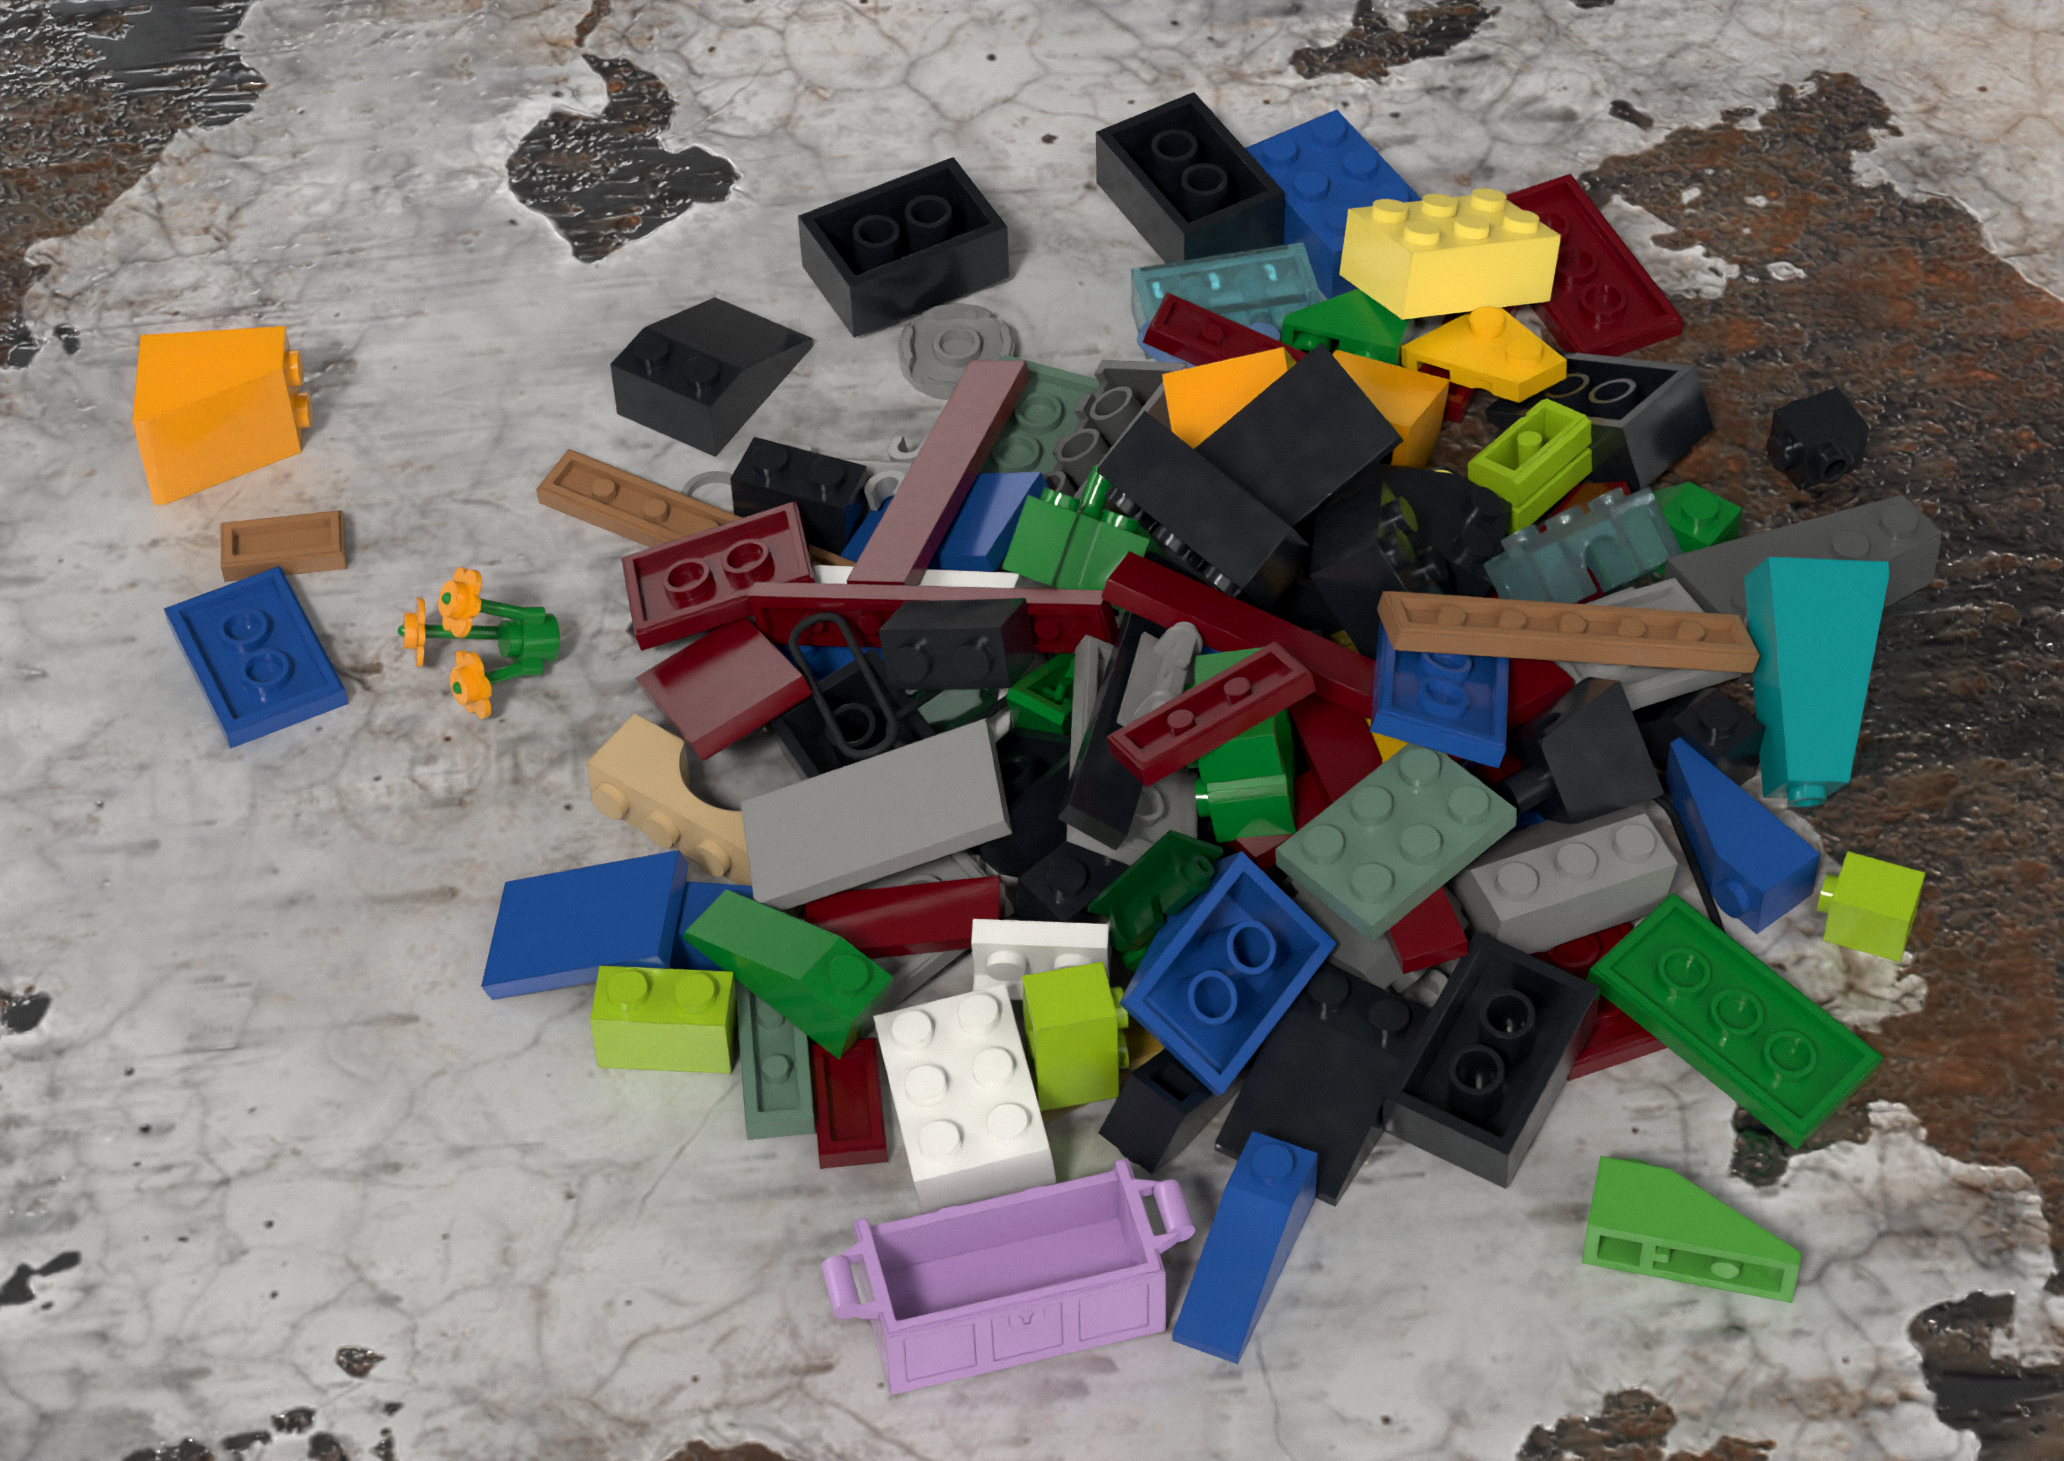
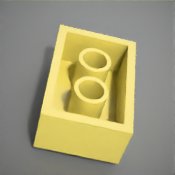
M1479 188L1473 190L1471 195L1451 197L1444 194H1427L1423 196L1422 201L1405 203L1392 199H1379L1373 202V206L1348 209L1339 275L1402 320L1474 311L1485 306L1500 308L1548 302L1551 299L1561 235L1541 223L1538 215L1521 210L1506 200L1507 196L1503 192L1494 189Z

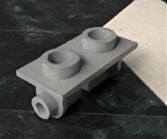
M1178 622L1167 629L1160 639L1153 637L1145 631L1143 632L1116 723L1123 727L1183 694L1185 684L1194 683V659L1201 652L1203 645L1202 637L1198 633L1196 626L1189 622Z

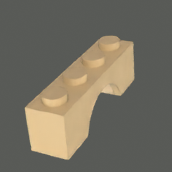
M634 713L586 762L593 804L605 816L613 820L622 819L642 830L658 846L663 848L672 847L675 850H680L682 854L695 860L708 874L715 877L723 876L738 885L752 886L742 811L716 808L694 796L688 789L690 776L685 741ZM806 903L784 911L797 917L806 907Z

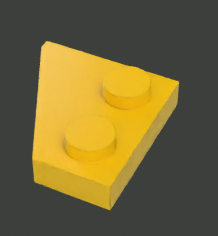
M1485 306L1477 308L1401 346L1402 365L1407 369L1418 371L1424 363L1450 370V382L1468 388L1486 389L1492 395L1518 403L1566 379L1567 360L1502 307Z

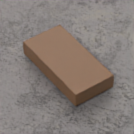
M337 510L221 523V570L224 582L242 580L278 566L281 567L285 575L347 569L346 527L343 511Z

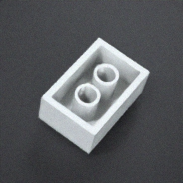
M1005 983L873 1016L922 1214L940 1211V1209L950 1206H961L1023 1192L1033 1187L1057 1184L1049 1142Z

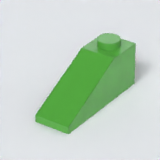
M1600 1156L1587 1223L1583 1264L1792 1303L1802 1254L1800 1251L1669 1168L1653 1166L1645 1161L1634 1158L1620 1160Z

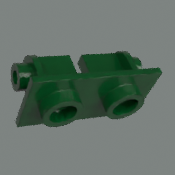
M1169 830L1088 904V911L1110 919L1112 930L1109 932V941L1115 949L1123 953L1129 950L1138 951L1146 945L1147 940L1165 925L1163 913L1174 917L1198 894L1204 893L1210 887V877L1214 873L1211 864L1224 853L1223 848Z

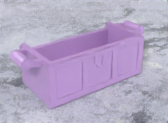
M1125 1158L1114 1161V1169L1110 1172L1044 1187L1043 1185L1033 1187L1023 1192L966 1205L942 1208L940 1211L874 1226L869 1225L868 1218L854 1220L855 1245L845 1250L839 1256L826 1259L822 1263L821 1269L834 1316L838 1319H850L852 1317L870 1319L891 1395L1166 1331V1273L1160 1254L1174 1246L1177 1242L1191 1238L1195 1233V1228L1180 1183L1174 1179L1161 1182L1134 1179L1129 1160ZM1154 1195L1166 1234L1154 1236L1141 1197ZM857 1263L859 1282L865 1300L863 1304L860 1303L850 1264Z

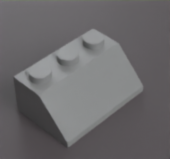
M1624 808L1577 824L1569 825L1547 820L1507 833L1444 885L1463 904L1460 912L1469 921L1465 931L1470 940L1475 931H1478L1522 952L1532 954L1649 915L1667 898L1678 862L1648 815L1644 812Z

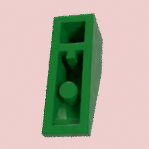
M727 889L697 918L683 935L684 940L724 971L733 972L734 979L837 1059H840L874 1023L873 1016L881 1014L894 978L841 936Z

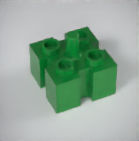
M1094 465L1080 500L1046 487L1043 488L1040 498L1027 494L1005 555L1002 569L1059 589L1104 590L1107 578L1125 555L1130 551L1144 557L1150 539L1137 534L1141 522L1104 509L1108 500L1104 494L1111 487V484L1096 472L1099 466ZM1111 603L1113 609L1124 612L1125 609Z
M1264 647L1195 656L1194 683L1185 684L1184 692ZM1288 707L1187 765L1188 769L1199 768L1201 777L1195 778L1197 810L1200 818L1211 817L1217 843L1235 841V838L1296 833V795L1293 786V779H1296V743Z

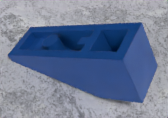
M1681 737L1671 742L1665 786L1673 806L1680 816L1710 894L1725 914L1732 918H1738L1755 934H1758L1813 894L1820 853Z
M1252 1131L1226 1184L1174 1327L1172 1341L1235 1364L1239 1363L1315 1202L1318 1153Z

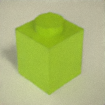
M1847 851L1839 876L1827 873L1819 896L1817 912L1828 914L1823 941L1901 963L1917 914L1925 872Z

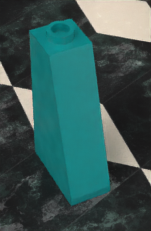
M1768 557L1744 576L1749 635L1760 654L1752 675L1756 720L1764 726L1759 751L1763 798L1787 799V805L1795 808L1815 807L1825 804L1829 795L1850 782L1889 580V562Z

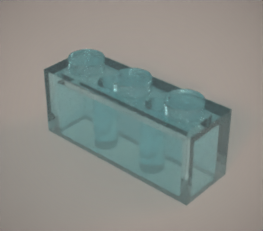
M1303 242L1131 269V311L1138 334L1144 323L1152 321L1166 292L1246 327L1255 322L1271 324L1277 328L1280 337H1282V322L1286 314L1319 303V288ZM1144 352L1146 359H1152L1150 355Z

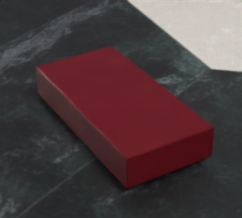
M876 1038L858 1039L840 1059H837L818 1043L809 1044L820 1169L888 1162Z

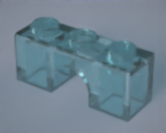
M1618 487L1587 503L1591 511L1583 515L1577 505L1545 521L1544 523L1548 530L1539 534L1535 524L1509 535L1500 541L1505 552L1486 562L1483 566L1500 599L1577 604L1598 592L1587 571L1586 565L1595 575L1603 593H1606L1646 575L1665 564L1666 558L1683 554L1650 487L1625 496L1622 488Z

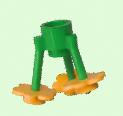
M458 567L453 575V580L447 581L440 591L438 608L439 613L443 617L442 625L425 624V599L423 597H416V612H404L403 625L399 626L398 634L403 637V649H414L416 667H423L425 638L498 640L501 656L503 658H511L514 664L484 673V666L479 655L474 651L467 653L463 649L455 653L456 666L453 667L450 673V687L456 701L460 705L465 706L469 713L475 712L480 719H484L491 715V704L489 698L492 696L491 685L519 676L542 675L543 663L554 662L557 659L560 646V631L556 617L552 613H545L544 607H520L480 598L478 595L482 586L481 573L478 570ZM479 612L510 619L502 620L499 626L472 625L473 618Z

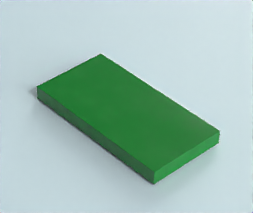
M1674 892L1590 969L1586 981L1600 987V994L1796 1150L1879 1069L1884 1058Z

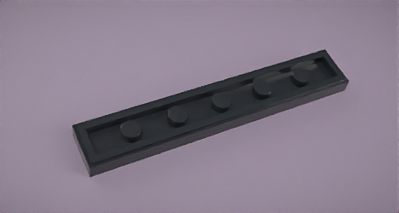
M1150 551L1146 556L1148 560L1204 585L1206 583L1153 551ZM1125 610L1057 817L1059 820L1115 851L1128 836L1143 784L1111 754L1107 736L1123 727L1116 722L1141 635L1145 631L1153 637L1160 639L1168 629L1128 610Z

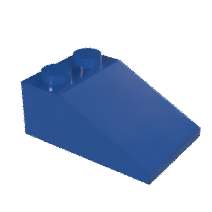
M1242 851L1214 861L1211 864L1214 873L1210 877V887L1204 893L1198 894L1174 917L1166 915L1164 919L1165 925L1156 933L1119 1002L1131 1016L1215 1096L1223 1095L1337 944Z

